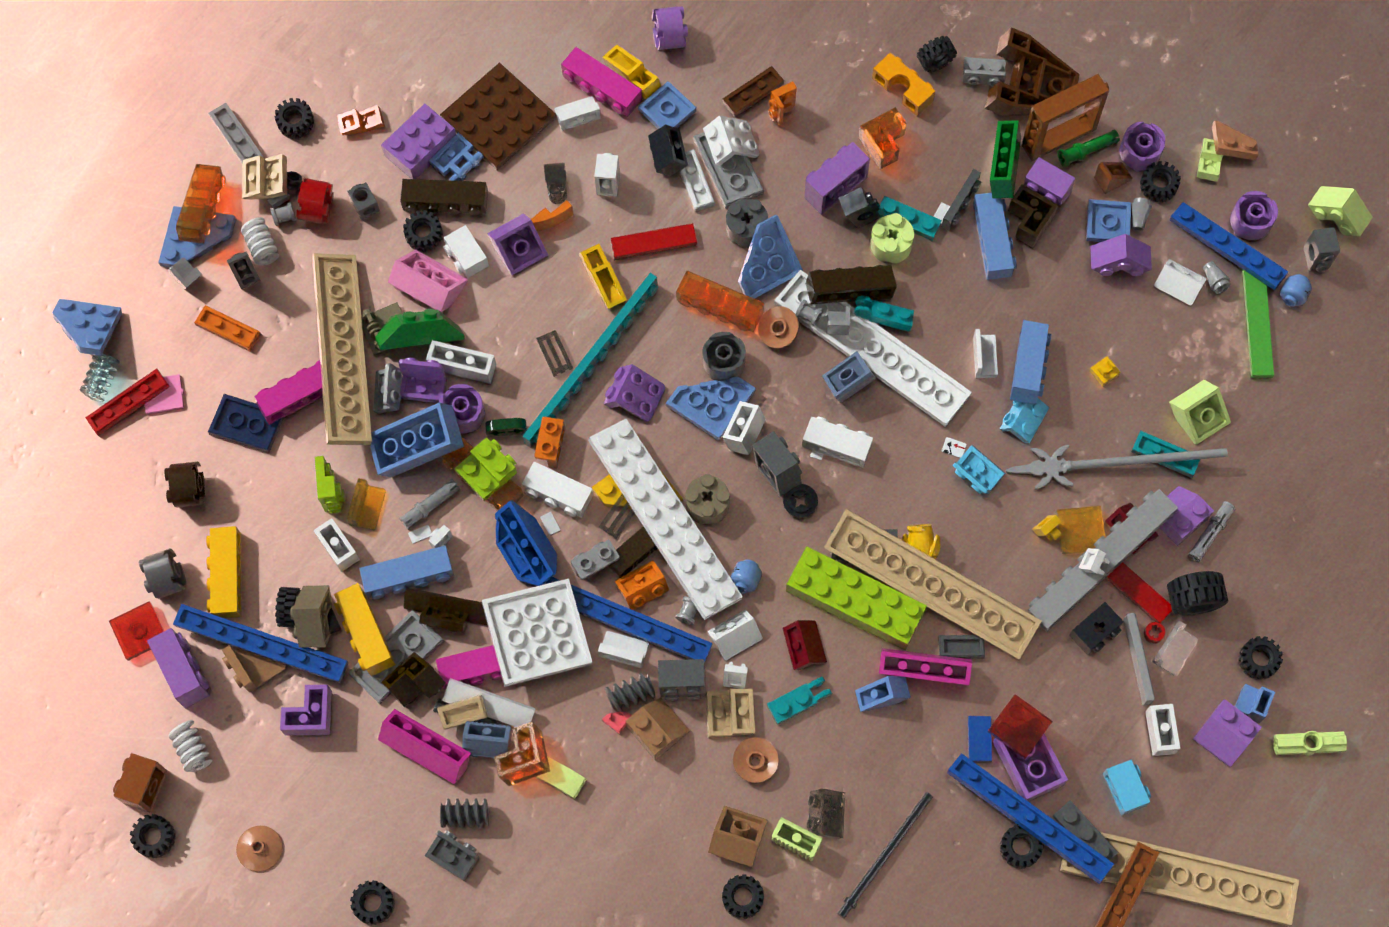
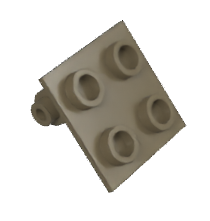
M398 302L375 312L371 311V309L363 311V316L361 317L362 329L374 355L385 351L380 350L375 336L391 316L402 314Z

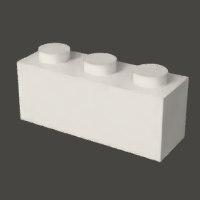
M433 340L426 357V362L427 360H435L442 364L444 372L447 374L491 384L496 368L494 355Z
M811 416L803 437L802 447L864 468L872 446L873 437H870L864 431L856 432L850 430L849 427L843 424L835 425L829 423L823 417L815 418Z
M533 462L522 483L523 490L527 496L533 499L541 498L545 500L544 503L553 508L558 506L564 509L567 515L572 517L577 515L582 518L594 496L592 488L536 462Z

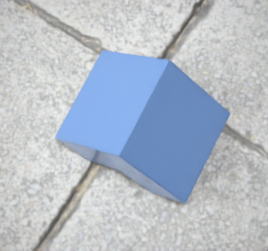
M1245 684L1241 689L1235 707L1253 721L1260 723L1266 718L1275 692L1263 686L1257 689Z

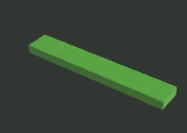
M1242 269L1251 378H1273L1274 367L1267 285Z

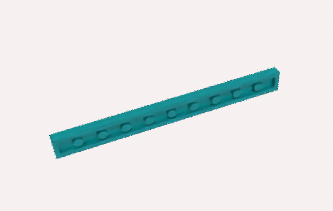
M649 273L522 436L524 444L530 448L535 443L537 444L542 417L557 419L556 415L560 410L566 409L570 402V397L580 391L586 377L589 378L594 373L595 365L598 361L605 359L609 347L618 342L623 329L629 328L632 324L634 315L643 310L646 305L645 301L658 290V282L655 275Z

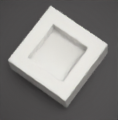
M445 525L440 529L436 528L430 535L429 543L431 547L444 546L453 537L450 529Z

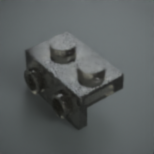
M823 788L810 791L808 798V831L817 836L834 839L843 838L845 792Z

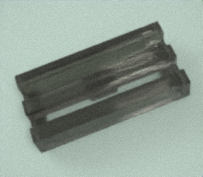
M556 330L536 338L553 377L557 376L560 372L561 374L564 373L567 369H573ZM551 337H554L566 363L565 365H562L550 340ZM546 340L558 368H554L542 341Z
M623 494L620 495L599 526L616 539L619 538L635 515L632 509L617 532H613L630 507L627 502L609 528L606 527L624 500Z

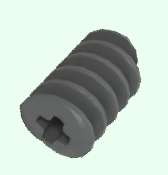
M642 673L638 674V681L634 677H630V685L625 680H622V688L616 683L613 684V691L609 687H605L612 709L616 708L619 712H622V704L630 709V701H633L636 706L639 705L640 697L644 702H647V694L655 699V691L648 673L647 678Z
M447 799L445 805L441 803L440 824L442 828L446 827L447 822H449L451 828H454L457 822L459 827L463 828L466 821L469 828H473L475 821L478 828H482L484 821L486 826H488L489 810L486 799L483 800L482 805H479L477 799H474L473 805H470L468 799H465L463 805L460 804L459 799H456L454 805L451 804L450 799Z

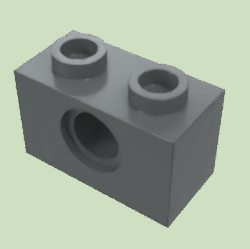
M1335 227L1313 230L1303 247L1309 271L1316 270L1321 272L1329 269L1339 254L1340 247Z

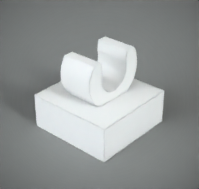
M1088 548L1079 569L1088 573L1104 575L1105 572L1100 569L1102 563L1109 564L1110 561L1104 558L1105 552L1099 549Z
M733 662L725 664L723 686L745 689L748 667L743 663L741 666H735Z

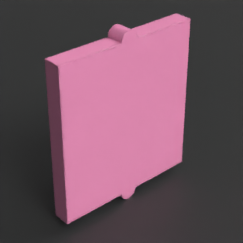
M180 374L164 377L170 387L145 404L147 415L184 408V390L181 386Z

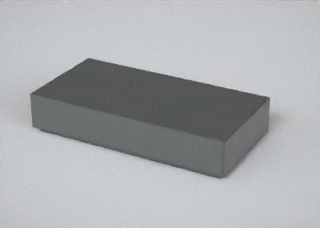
M939 635L938 637L940 656L963 659L985 658L984 639L977 635Z

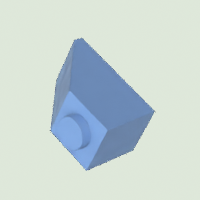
M887 676L855 690L860 712L895 705L911 698L906 677Z

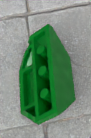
M426 309L422 312L408 311L391 316L375 338L380 350L431 344L432 340L437 342L464 340L465 336L460 327L441 311Z

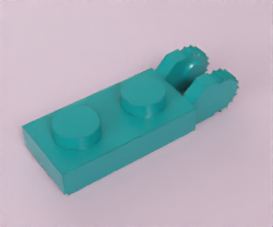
M861 295L856 298L855 304L858 306L854 310L856 316L905 331L911 330L914 310L875 301L867 296Z
M819 677L809 684L806 683L767 703V707L777 725L812 708L819 701L829 697L832 694L830 689L823 690L816 696H813L811 692L812 689L821 686L825 679Z

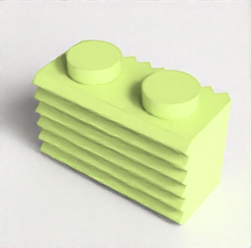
M781 817L771 840L772 843L776 842V845L780 844V847L784 846L785 849L788 848L789 851L792 850L793 853L800 855L801 858L805 857V860L809 859V862H811L823 838Z

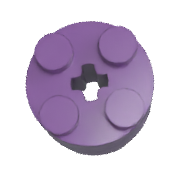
M683 6L653 9L652 21H655L653 36L658 50L686 47L685 37L688 36L687 24H683L682 20L684 19Z
M1136 122L1127 128L1119 148L1121 159L1136 172L1145 170L1153 162L1157 164L1165 147V135L1153 123Z
M1250 191L1245 193L1237 201L1230 216V224L1234 234L1239 238L1247 240H1258L1266 237L1277 219V204L1274 200L1267 197V194L1264 192Z
M467 384L451 386L449 390L442 394L439 402L453 406L460 433L464 434L478 430L485 416V409L480 394Z

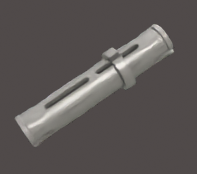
M451 479L421 503L417 502L414 504L415 507L399 518L401 522L403 521V525L409 529L410 526L422 517L426 518L430 511L457 491H460L459 486H456L457 483Z
M1227 501L1222 503L1216 515L1210 518L1208 527L1200 536L1191 552H1189L1190 558L1201 562L1219 532L1226 528V522L1236 510L1235 506Z

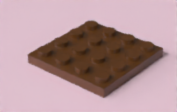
M500 62L440 114L445 121L455 128V132L469 141L475 151L481 152L484 159L496 170L502 167L557 118L556 113Z

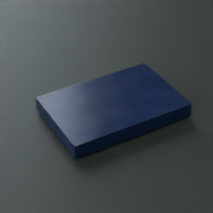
M223 394L208 433L209 435L270 453L283 418L269 425L256 403Z

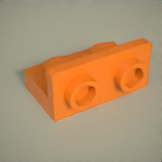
M793 81L771 91L768 113L773 121L776 120L778 125L783 124L784 113L789 112L795 106L797 87Z
M542 417L534 456L536 459L547 460L549 468L557 469L565 433L564 420Z
M654 560L615 580L617 588L631 610L641 607L669 591L666 579Z

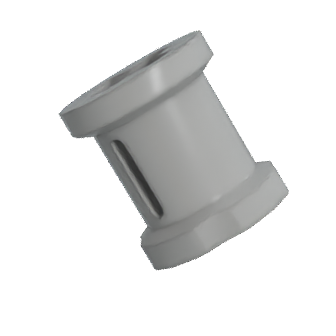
M291 202L281 208H270L276 226L285 221H296Z
M803 300L795 315L798 318L802 317L810 321L811 325L815 326L823 313V309H817L808 304L806 300Z
M684 596L682 599L684 603L680 613L676 614L675 618L682 623L694 625V616L697 608L690 597Z

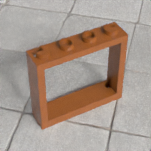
M1099 74L1031 107L1021 144L1031 161L1097 129L1109 93L1108 83H1104ZM1085 105L1082 114L1047 131L1049 122Z

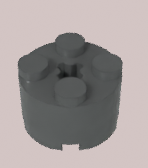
M742 199L731 204L726 214V233L728 238L740 247L749 248L757 224L768 219V213L759 200Z
M718 332L710 336L702 349L703 367L709 377L713 380L723 381L729 380L732 377H739L742 374L746 356L743 341L730 332Z
M171 548L139 560L140 569L145 573L146 577L144 581L145 589L148 593L153 592L155 598L158 599L185 590L183 587L186 585L184 571L181 563H176L173 557L177 555Z

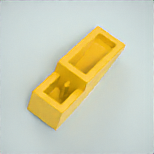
M614 46L602 57L614 72L642 89V97L645 100L662 87L659 78L644 67L643 62L620 46Z
M600 244L580 252L579 256L607 309L627 301Z

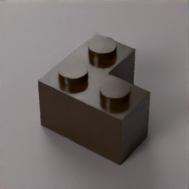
M1023 184L1015 193L1014 198L1011 199L1008 211L1023 219L1018 226L1015 238L1033 248L1054 218L1058 205Z
M415 652L381 682L403 707L412 703L420 692L430 698L439 693L442 686L446 684L434 668Z

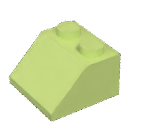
M1206 380L1201 381L1169 402L1175 419L1196 445L1231 423L1219 387Z

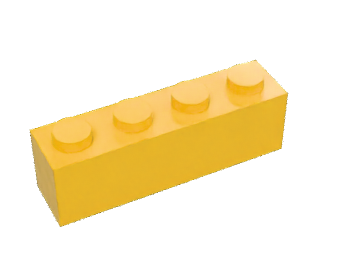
M236 526L210 528V536L206 537L207 548L210 549V557H207L206 560L207 569L210 570V578H207V590L210 591V599H207V610L210 614L222 618L242 617L241 532Z
M359 583L335 593L334 596L337 601L334 603L335 609L345 619L342 621V625L347 634L351 633L353 639L349 641L354 652H359L361 658L358 659L361 669L363 671L367 670L372 677L395 666L396 664L364 590Z

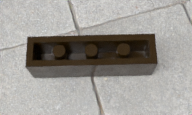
M403 179L400 202L403 210L410 213L425 210L428 213L432 212L434 214L448 212L453 215L459 213L480 215L486 214L488 188L486 182Z
M891 265L858 266L855 268H836L833 270L818 269L809 271L805 283L811 305L856 301V298L861 295L870 297L872 300L893 298L897 288Z

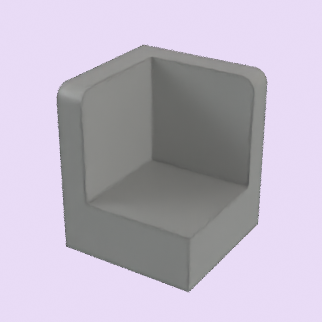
M184 257L167 270L184 290L202 275Z
M846 306L845 312L828 311L827 334L849 335L850 306Z

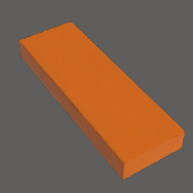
M206 305L194 322L196 326L250 352L261 335L260 331Z

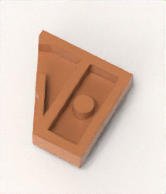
M1214 121L1212 131L1216 154L1256 161L1259 153L1255 139L1219 121Z

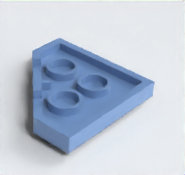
M173 206L158 262L159 265L171 267L183 257L189 262L197 256L199 258L206 254L221 241H227L233 233L236 221L235 216Z
M774 215L756 226L738 280L740 288L749 302L794 278L800 270L803 271L778 215Z
M59 298L52 314L53 319L61 325L64 333L76 344V348L80 353L101 356L122 315L121 307Z
M732 377L729 380L701 382L699 385L693 386L683 385L677 387L667 400L666 406L719 441L725 433L739 402L747 403L755 393L756 388L740 377Z

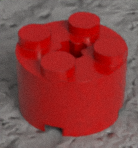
M304 178L298 196L301 210H297V219L328 224L330 216L328 208L329 204L332 205L334 192H332L333 184Z

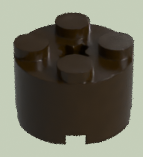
M198 461L171 464L169 468L164 469L165 480L169 483V490L166 491L167 502L173 503L174 507L204 504L201 497L205 496V481L203 472H198L197 467H201Z

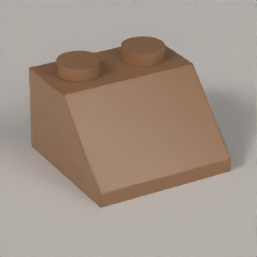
M661 697L644 705L625 721L626 727L655 761L690 732Z
M724 806L714 829L708 853L752 867L768 820Z

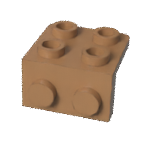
M230 645L222 649L225 655L222 658L223 662L229 670L233 668L237 674L233 676L234 680L240 688L244 686L249 693L286 670V665L239 648L233 650Z

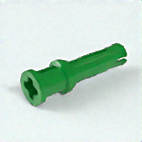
M1112 130L1085 143H1074L1073 147L1057 151L1058 160L1066 168L1072 162L1084 160L1088 154L1118 143L1120 138L1116 137H1119V134L1116 130Z

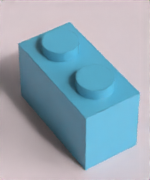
M1132 759L1110 767L1103 772L1121 816L1146 807L1150 803V791L1146 785L1143 786L1140 777H1142L1141 771L1137 764H1133Z

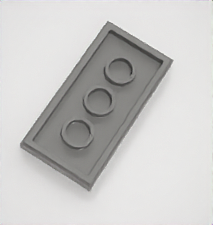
M705 133L693 136V140L725 209L739 200L752 199L764 194V190L747 156L734 155L722 165L715 164Z
M413 610L384 637L396 664L395 666L371 677L367 670L363 671L358 662L348 672L379 704L390 695V692L381 682L413 652L426 660L444 642L431 627L419 624L420 617Z

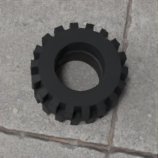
M1202 571L1177 577L1167 584L1172 612L1175 614H1203L1217 610L1228 603L1223 574L1219 572Z

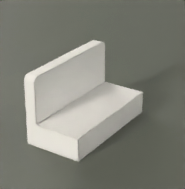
M592 96L554 109L562 131L601 119L600 108Z
M1168 259L1154 286L1188 305H1192L1207 278Z
M975 329L973 337L975 378H997L995 335H980V329Z
M746 609L707 631L712 641L717 645L724 660L730 659L763 639L754 618Z
M607 631L603 643H600L598 654L602 658L642 668L649 643L644 640Z

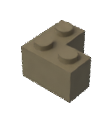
M329 585L303 586L300 593L296 596V602L291 607L290 615L291 619L295 622L294 638L298 639L299 648L326 647L330 637L327 616L332 606Z

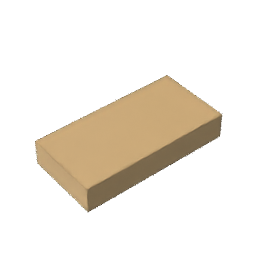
M482 695L437 708L443 730L463 725L467 721L474 722L488 717Z

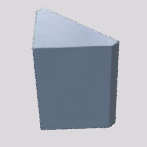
M858 351L822 375L833 395L840 403L876 379Z

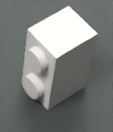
M612 153L597 154L594 175L597 195L618 196L620 179L618 155Z
M466 225L444 237L446 245L443 248L449 257L453 256L456 261L454 265L460 274L464 273L467 279L489 267L487 257Z
M739 402L723 435V439L730 451L746 455L750 454L752 444L755 443L766 420L759 405Z
M332 518L313 530L341 572L360 560Z
M1173 704L1150 706L1146 710V719L1152 755L1176 754L1180 750Z

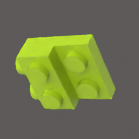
M487 437L470 451L471 454L454 468L483 501L487 500L517 474L515 467L517 463L509 454L504 456L500 452L502 449L500 444L495 439L490 441Z
M324 456L315 457L318 500L325 512L339 513L343 510L342 502H345V491L342 489L341 483L336 481L334 470H331L330 463L326 462Z

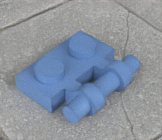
M457 133L429 162L444 177L451 171L454 175L449 178V181H463L466 178V174L472 168L475 169L484 156L479 151L474 156L471 155L470 152L474 149L473 145ZM465 159L467 162L459 168L457 164Z

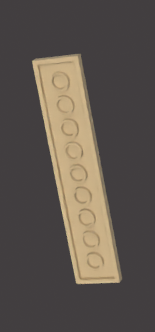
M314 253L313 271L327 445H371L372 436L356 255Z
M847 508L824 546L825 549L907 596L927 605L928 608L1017 659L1021 658L1042 620Z
M1100 832L1118 852L1110 860L1114 865L1103 879V882L1116 885L1136 843L1140 841ZM1140 842L1160 852L1141 891L1281 925L1292 926L1299 879ZM1062 857L1061 872L1090 878Z

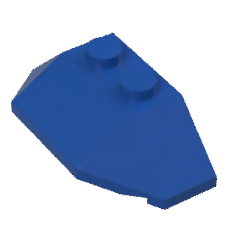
M513 500L509 501L495 513V519L497 520L496 545L517 580L536 586L543 585L556 574L557 553L536 518Z

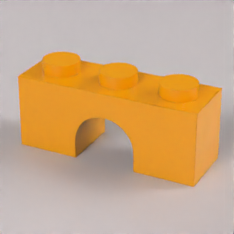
M889 53L873 68L872 79L886 91L896 84L904 85L908 89L903 94L902 104L914 115L918 116L934 101L935 90L933 86L928 82H924L915 70H910L904 65L901 58Z

